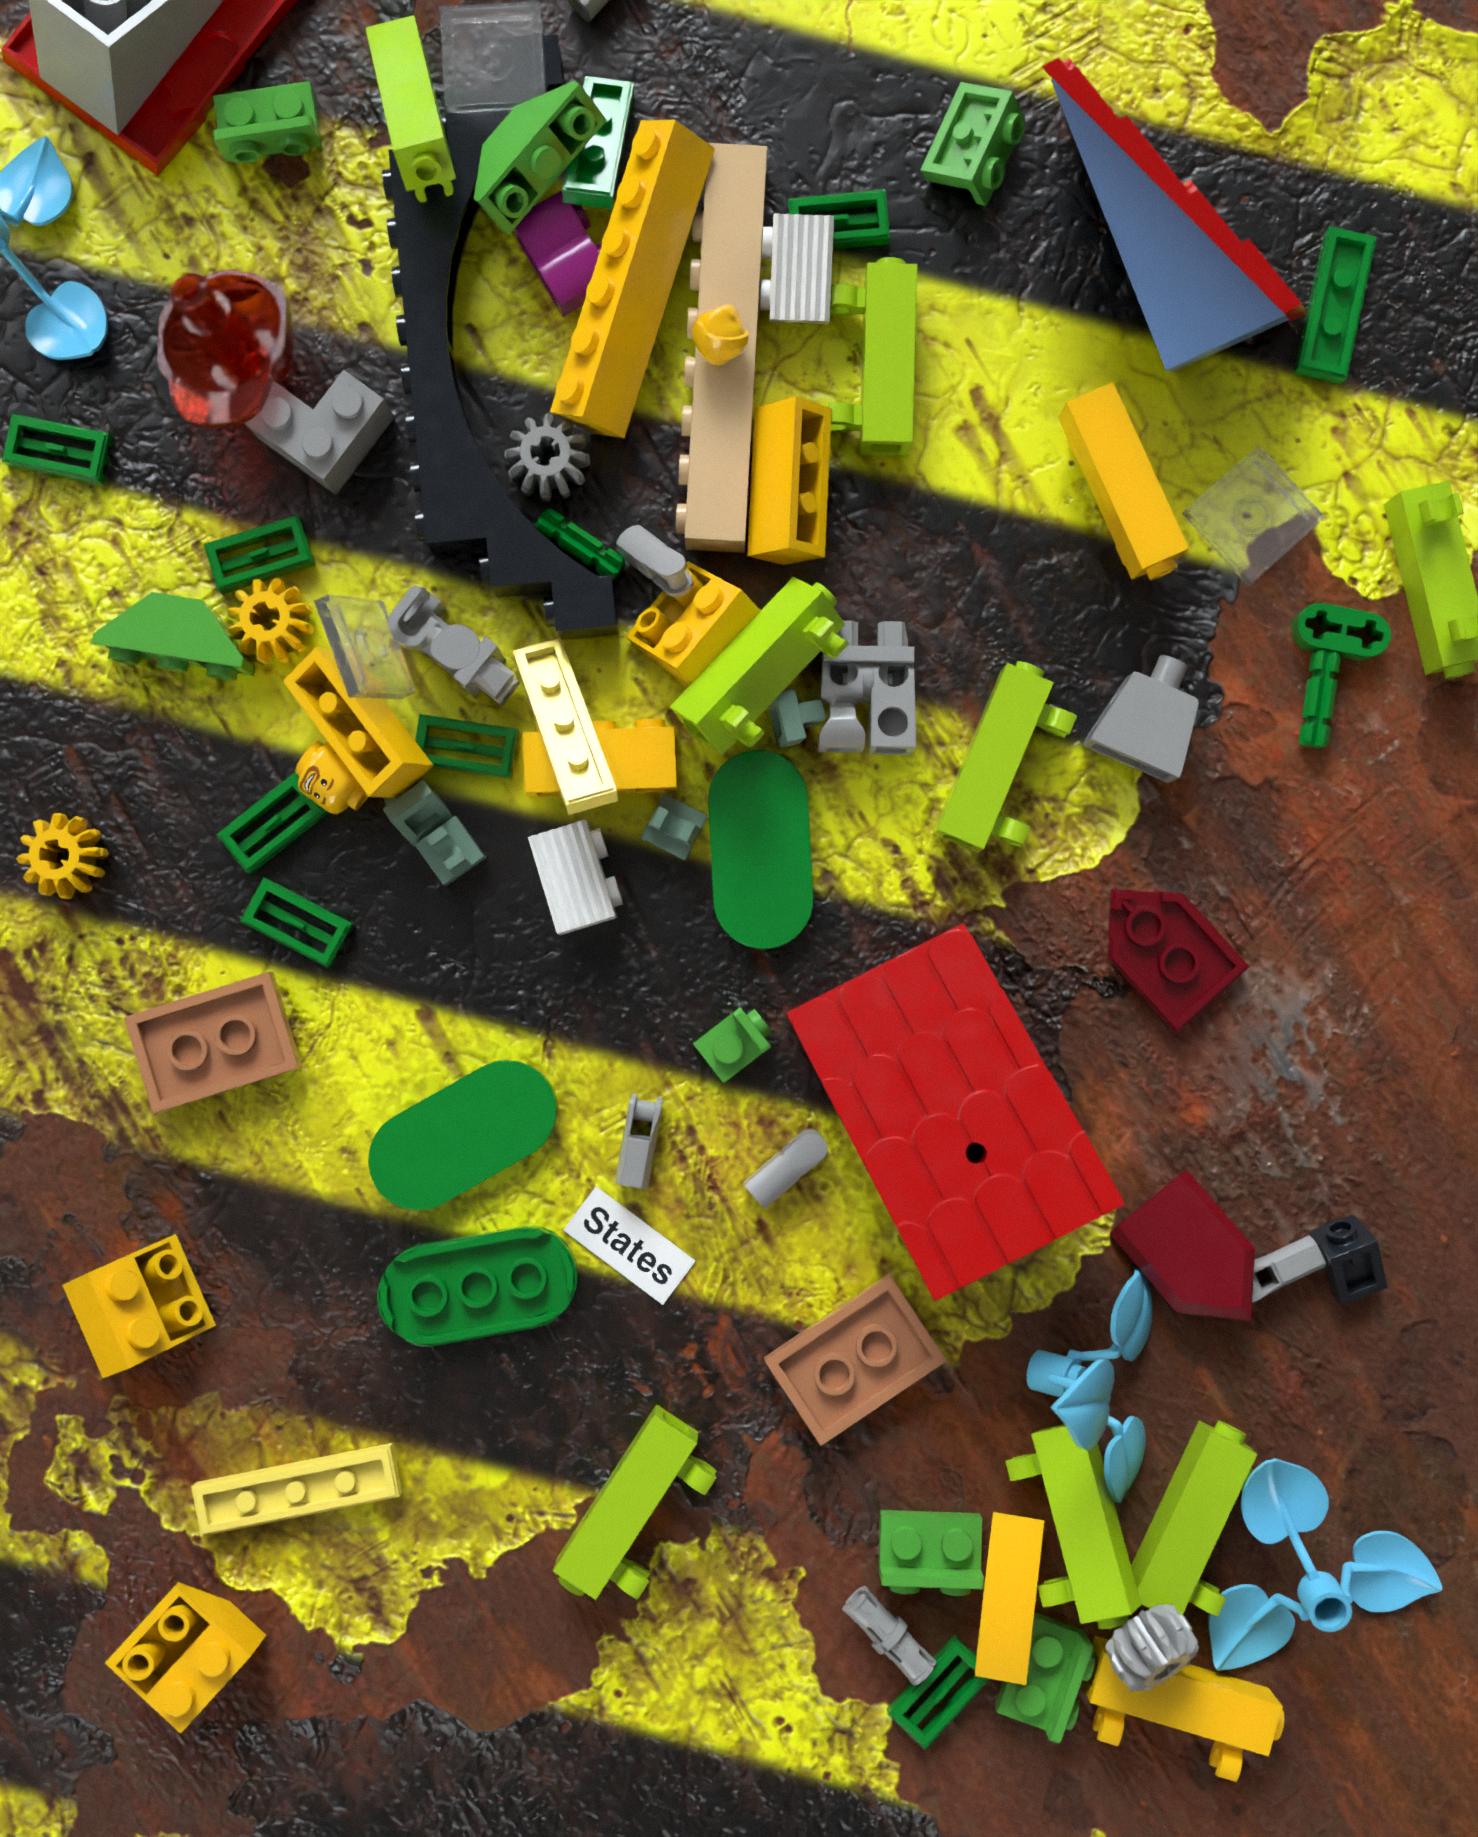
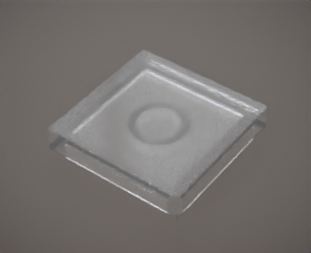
M540 1L440 7L444 103L447 113L512 110L516 105L546 93L543 20Z
M1260 445L1255 447L1182 513L1247 586L1252 584L1326 518Z
M327 594L314 601L349 698L403 699L416 693L400 645L390 632L388 626L389 615L383 601Z

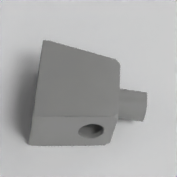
M1160 655L1151 677L1139 672L1131 673L1122 682L1085 738L1082 746L1166 783L1180 778L1199 705V700L1196 697L1178 690L1188 666L1176 658Z

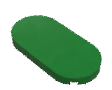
M746 751L730 758L719 768L713 777L709 789L708 806L713 902L717 919L730 937L746 947L772 949L785 945L794 939L806 926L813 908L808 794L803 777L789 760L770 751Z
M500 1060L480 1067L386 1121L372 1140L368 1164L374 1185L388 1201L399 1207L409 1210H427L446 1203L515 1164L543 1146L556 1123L558 1102L552 1084L540 1070L519 1061Z
M519 1226L420 1244L403 1251L388 1265L378 1285V1308L384 1323L393 1333L396 1332L400 1337L406 1339L405 1341L422 1347L439 1346L538 1328L554 1321L569 1306L577 1289L578 1266L568 1244L556 1233L539 1226Z

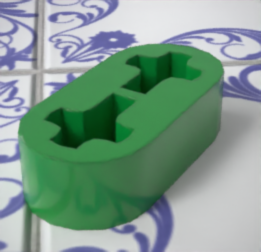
M1314 603L1301 610L1294 617L1291 624V635L1294 642L1304 650L1316 652L1317 650L1334 651L1339 653L1341 658L1366 661L1381 654L1388 647L1391 640V629L1388 622L1378 614L1326 603ZM1318 616L1320 617V625L1335 629V633L1324 632L1315 639L1313 638V630L1305 627V623ZM1364 626H1368V635L1375 637V642L1363 648L1362 639L1346 635V633L1357 632Z

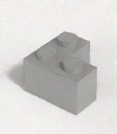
M343 370L314 409L303 403L275 381H272L245 416L243 422L258 439L337 495L395 417L381 396Z

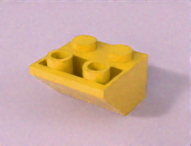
M689 561L686 562V571L693 578L694 585L691 591L681 597H671L662 591L652 605L640 614L636 624L625 636L633 645L687 688L761 611L741 589Z
M176 1234L62 1285L102 1378L127 1370L216 1326Z
M178 1582L111 1655L105 1664L181 1734L252 1656L266 1637V1634L229 1600Z

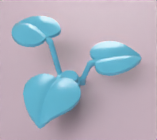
M44 136L20 152L0 172V253L3 254L29 287L44 302L35 306L26 318L25 334L28 341L36 351L45 357L56 360H69L91 356L105 342L108 333V318L103 303L89 287L74 281L61 284L50 297L8 246L10 229L6 222L13 226H18L25 219L32 225H47L61 217L67 211L73 199L71 177L60 160L53 144L48 137Z
M1134 1266L1133 1276L1122 1288L1113 1307L1110 1324L1113 1344L1110 1348L1085 1352L1070 1349L1067 1357L1037 1350L1032 1355L1027 1368V1385L1029 1389L1060 1397L1051 1408L1065 1423L1073 1441L1079 1448L1085 1450L1092 1449L1101 1438L1106 1425L1110 1427L1114 1438L1109 1442L1105 1451L1104 1475L1111 1498L1117 1503L1122 1502L1125 1493L1134 1482L1140 1470L1146 1447V1433L1142 1421L1138 1417L1129 1416L1122 1426L1120 1421L1109 1415L1108 1403L1111 1399L1114 1384V1368L1107 1359H1116L1122 1353L1124 1360L1131 1362L1135 1360L1145 1346L1152 1325L1153 1302L1150 1287L1145 1275L1138 1267ZM1083 1361H1095L1089 1368L1081 1366Z
M1276 1458L1266 1460L1253 1470L1244 1485L1241 1496L1242 1517L1251 1534L1262 1543L1274 1544L1289 1535L1292 1545L1306 1571L1297 1590L1301 1603L1279 1593L1274 1594L1268 1599L1266 1593L1260 1587L1252 1584H1241L1223 1591L1221 1594L1226 1596L1227 1599L1219 1617L1210 1613L1208 1615V1631L1213 1664L1218 1671L1239 1668L1262 1660L1280 1650L1289 1641L1294 1631L1295 1619L1290 1610L1298 1613L1303 1621H1307L1310 1618L1313 1625L1319 1630L1334 1632L1345 1627L1352 1616L1351 1604L1353 1601L1360 1608L1370 1612L1394 1611L1423 1596L1442 1591L1440 1579L1426 1555L1413 1542L1398 1533L1382 1530L1370 1532L1356 1540L1352 1551L1354 1562H1345L1342 1565L1340 1585L1331 1574L1317 1571L1298 1532L1311 1531L1323 1522L1329 1508L1327 1491L1320 1479L1307 1468Z

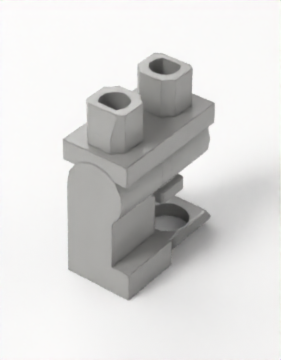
M411 587L393 609L388 619V626L395 640L404 648L422 652L455 678L461 687L475 699L483 691L503 706L520 685V682L515 678L516 675L503 665L506 659L498 646L486 636L480 642L476 634L464 625L453 624L449 626L440 619L446 611L442 602L423 587Z
M843 620L845 626L836 635L845 639L849 645L835 659L828 657L823 652L821 655L820 699L822 702L829 704V719L821 729L818 740V752L863 753L866 735L864 728L856 718L855 704L869 702L867 755H912L916 748L914 647H908L905 622H879L877 625V646H858V622Z

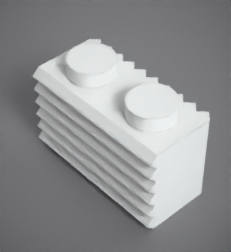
M777 213L773 215V227H763L762 258L772 259L771 279H761L760 310L770 311L769 322L829 324L834 216Z
M581 820L528 837L557 934L563 935L618 918L615 907L623 905V901L615 876L606 878L600 859L609 857L600 828L591 831L587 820Z

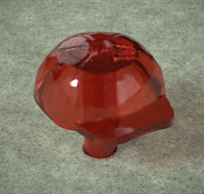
M234 269L221 270L204 277L198 273L182 275L175 280L170 288V300L162 308L157 335V363L161 374L168 379L172 403L185 421L197 427L223 428L250 421L262 411L273 382L275 381L281 385L288 378L292 368L295 334L294 320L288 299L282 288L276 283L256 273L242 272Z

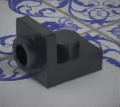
M1350 1215L1341 1219H1335L1309 1232V1235L1317 1243L1326 1262L1331 1294L1341 1306L1387 1288L1378 1240L1356 1216Z

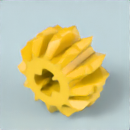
M274 578L267 589L260 579H253L252 589L254 594L249 596L243 590L236 591L237 599L243 604L241 608L231 607L226 609L229 617L239 621L228 629V633L233 639H242L238 648L243 654L248 656L255 652L256 659L263 664H267L271 660L273 653L282 663L288 662L289 652L287 648L290 646L299 652L305 651L306 646L298 637L300 634L310 635L314 633V627L310 623L302 621L313 613V609L308 603H300L303 593L297 587L293 586L286 590L285 583L279 578ZM274 612L280 617L279 621L273 619L276 626L271 630H267L262 626V623H268L269 620L265 617L269 613Z
M61 813L53 814L50 824L40 819L34 821L33 825L37 836L23 835L20 837L21 842L30 847L29 853L21 854L16 858L20 864L31 865L24 874L23 879L27 883L34 884L39 882L38 891L46 896H51L57 892L60 898L71 899L75 893V888L85 893L91 891L92 884L88 876L103 877L105 875V871L95 865L96 859H104L109 855L107 849L94 847L102 837L101 832L96 829L87 830V820L82 817L75 816L69 821L67 816ZM64 849H68V861L61 860V863H58V852L65 853Z

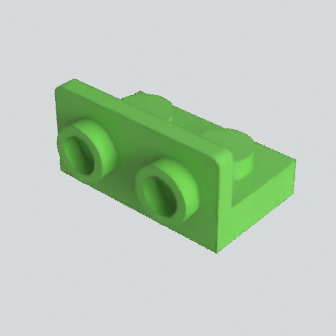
M310 81L213 95L218 128L213 130L214 142L226 161L233 160L237 163H252L265 155L282 153L288 156H298L307 153L311 148L323 147L315 92Z
M960 82L920 169L926 181L968 189L976 204L988 205L994 190L999 188L1003 181L1005 166L1014 146L1020 143L1025 131V117L1013 91Z
M880 1510L878 1573L881 1585L890 1586L891 1591L900 1594L920 1592V1587L940 1588L942 1593L953 1596L969 1595L971 1589H984V1576L981 1571L982 1517L980 1513Z
M1034 1612L1026 1685L1003 1681L994 1705L996 1712L1043 1729L1049 1741L1060 1744L1065 1729L1070 1731L1075 1725L1079 1711V1700L1076 1697L1082 1680L1087 1682L1091 1678L1095 1667L1096 1652L1093 1650V1645L1085 1630Z

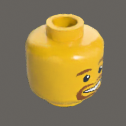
M320 741L312 744L303 754L295 768V773L299 775L298 789L300 792L329 813L339 814L349 806L354 810H358L369 797L328 742L322 744Z

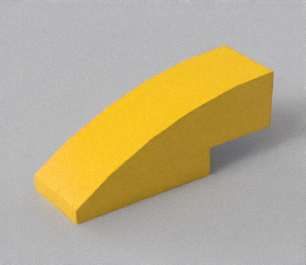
M993 1512L975 1676L1020 1685H1026L1045 1520Z

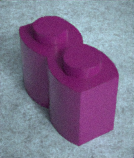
M561 190L533 206L514 228L513 233L558 311L564 317L583 306L587 286L592 279L601 250V243L595 246L586 233V230L591 228V223L582 205L563 203Z

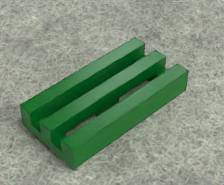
M886 190L788 198V214L793 215L877 208V213L831 215L834 216V230L878 226V228L833 232V250L889 244L890 230Z
M12 414L2 462L14 468L104 486L106 476L103 474L104 466L108 467L110 457L107 455L108 447L113 446L114 437L106 432ZM23 429L95 444L94 452L20 437L21 431ZM17 449L91 463V466L88 469L17 454Z
M295 515L203 544L218 592L223 595L252 586L253 579H260L264 582L315 566L316 562L309 548L311 546L304 532L305 527L302 518L299 515ZM293 532L294 539L220 561V554ZM299 551V555L225 577V573Z
M419 714L415 741L424 753L426 747L503 758L502 765L497 766L426 755L434 765L432 768L512 780L513 762L517 751L516 742L518 741L520 731L516 728ZM430 727L506 739L505 746L497 747L427 736L428 729Z
M295 772L216 834L248 874L258 870L329 813L300 792L298 789L299 775ZM294 790L298 792L299 797L238 844L234 838L291 792ZM308 805L311 810L249 858L246 855L247 852Z
M264 877L240 922L327 968H332L338 951L342 950L347 934L351 933L355 925ZM270 892L337 927L334 935H331L265 900ZM261 909L328 944L325 952L323 953L256 917L257 913Z
M956 1634L933 1657L936 1660V1665L933 1666L934 1669L929 1676L917 1685H913L910 1682L887 1707L888 1715L925 1750L990 1680L977 1677L974 1672L922 1730L917 1726L970 1667L975 1671L977 1654L971 1648L968 1649ZM958 1655L960 1659L906 1716L904 1713Z

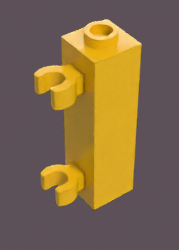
M1114 382L1067 401L1058 419L1131 580L1147 574L1150 580H1154L1178 568L1176 560L1189 547Z
M1098 1636L1094 1637L1092 1645L1093 1650L1096 1652L1095 1667L1091 1678L1087 1682L1082 1680L1081 1686L1089 1702L1099 1705L1092 1725V1729L1098 1732V1741L1118 1746L1123 1733L1125 1714H1129L1215 1740L1211 1749L1209 1764L1210 1766L1217 1767L1216 1776L1237 1782L1242 1768V1753L1244 1749L1269 1757L1273 1740L1277 1741L1282 1734L1284 1712L1282 1710L1283 1706L1268 1687L1189 1664L1178 1671L1177 1676L1170 1677L1162 1685H1155L1149 1691H1130L1125 1682L1120 1681L1112 1668L1110 1658L1105 1649L1108 1639Z

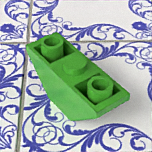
M575 81L516 105L482 144L474 200L507 235L514 230L607 121L579 83Z
M151 592L93 633L92 644L107 651V659L115 662L138 665L139 658L141 657L158 660V668L173 672L187 673L188 666L190 665L207 668V676L222 680L236 681L238 673L254 676L255 665L251 659L239 650L238 641L229 636L228 627L216 610L199 599Z

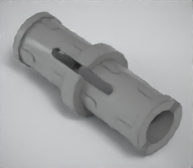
M866 1586L858 1588L846 1600V1605L842 1608L843 1611L872 1640V1648L878 1654H885L892 1660L913 1685L924 1681L933 1671L936 1660L906 1630L907 1623L900 1616L894 1617L887 1611Z

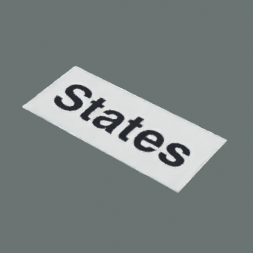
M597 1186L564 1228L567 1234L662 1305L695 1263L693 1258Z

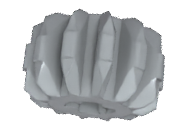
M547 413L545 415L543 426L537 427L535 421L527 417L525 424L528 433L525 435L520 431H512L510 437L517 447L505 450L506 461L514 464L508 471L513 482L523 481L521 489L526 496L532 495L540 487V495L544 502L550 501L552 489L556 488L559 489L560 495L563 498H568L570 491L567 482L570 481L576 485H583L585 478L579 469L590 465L589 454L582 452L587 445L584 435H572L574 427L573 423L568 419L556 428L552 414ZM546 451H554L555 457H551L550 464L547 466L541 465L540 460L545 458Z
M1155 1605L1148 1611L1142 1610L1133 1619H1128L1123 1627L1115 1630L1113 1637L1108 1640L1105 1649L1110 1658L1112 1668L1120 1681H1124L1130 1691H1149L1155 1685H1162L1170 1677L1177 1676L1178 1671L1190 1664V1660L1196 1656L1199 1647L1197 1645L1198 1641L1191 1631L1193 1628L1184 1615H1180L1174 1605Z

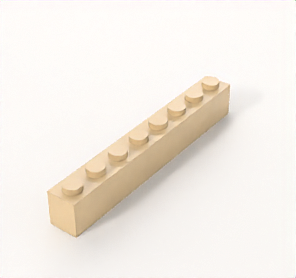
M708 143L715 148L702 189L704 194V210H696L693 218V242H702L701 259H691L690 290H699L698 308H688L687 338L693 339L692 326L701 314L723 305H733L738 310L743 326L749 332L748 344L737 357L721 366H715L707 362L697 347L695 349V357L686 356L684 387L693 388L692 406L683 405L681 435L690 436L689 455L680 454L679 485H688L687 504H677L676 534H685L686 550L745 553L767 146Z

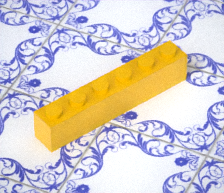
M677 120L640 121L638 131L632 142V150L626 170L617 190V198L611 218L602 238L601 250L592 279L587 286L586 298L577 327L571 338V346L563 372L556 386V394L550 413L564 420L568 419L574 425L591 434L625 438L715 151L713 146Z

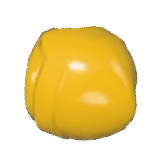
M723 305L701 314L692 326L693 339L698 351L707 362L715 366H721L737 357L748 344L749 332L744 328L738 310L733 305Z

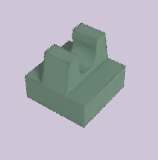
M795 689L782 691L768 706L778 750L798 746L806 738L804 729L818 726L820 721L826 719L821 699L798 703Z
M420 779L411 789L398 798H384L386 807L383 810L413 846L453 817L444 802L424 779Z
M663 793L641 839L686 861L708 816Z
M457 816L452 817L414 844L444 886H447L486 858Z

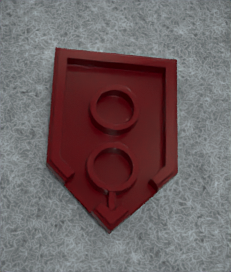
M1111 889L1108 961L1175 1034L1250 967L1183 893Z
M1187 1170L1178 1175L1109 1233L1176 1313L1251 1322L1255 1247Z

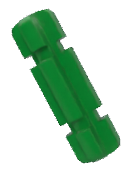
M552 508L546 509L539 517L535 528L550 542L556 540L557 547L588 568L594 566L596 573L600 576L611 575L613 582L620 576L626 564L623 556L611 548L606 551L602 542L574 523L570 522L567 524L565 517Z
M1317 650L1311 655L1309 672L1313 673L1311 679H1307L1302 718L1306 719V723L1301 725L1299 743L1302 746L1323 748L1329 744L1331 727L1327 726V722L1332 720L1338 682L1333 678L1335 674L1339 673L1341 656L1337 652Z

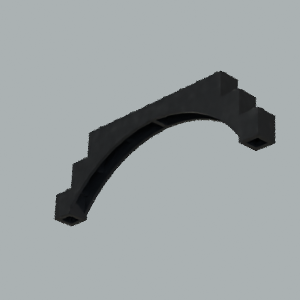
M558 35L498 40L500 61L491 62L495 90L443 95L445 115H441L456 176V179L452 180L453 194L446 196L443 186L439 183L425 187L427 201L423 203L417 199L414 190L406 192L393 149L388 150L390 169L382 170L385 197L387 201H393L395 214L394 218H387V231L391 249H398L399 266L392 267L391 272L396 298H403L404 315L396 316V326L399 343L401 346H407L409 363L401 364V378L405 395L412 394L413 412L406 413L405 419L409 442L416 443L418 461L410 462L414 492H421L423 510L415 511L417 536L419 541L426 540V544L433 555L487 550L488 553L479 555L483 584L491 583V588L497 598L552 592L553 596L544 597L547 627L556 626V632L561 640L619 635L615 586L612 576H596L565 555L541 534L508 498L486 465L476 445L461 400L454 360L453 313L458 273L469 233L481 207L474 200L482 144L516 105L565 85Z

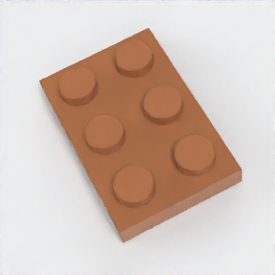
M266 972L124 1017L153 1113L165 1111L302 1068L274 972Z
M889 1273L764 1357L765 1363L820 1446L947 1361Z

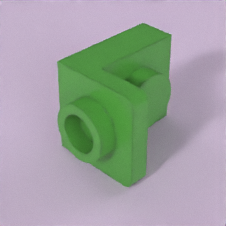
M739 1007L694 1042L693 1045L721 1081L725 1083L755 1058L771 1048L765 1038L773 1032L755 1009L746 1015L742 1008Z

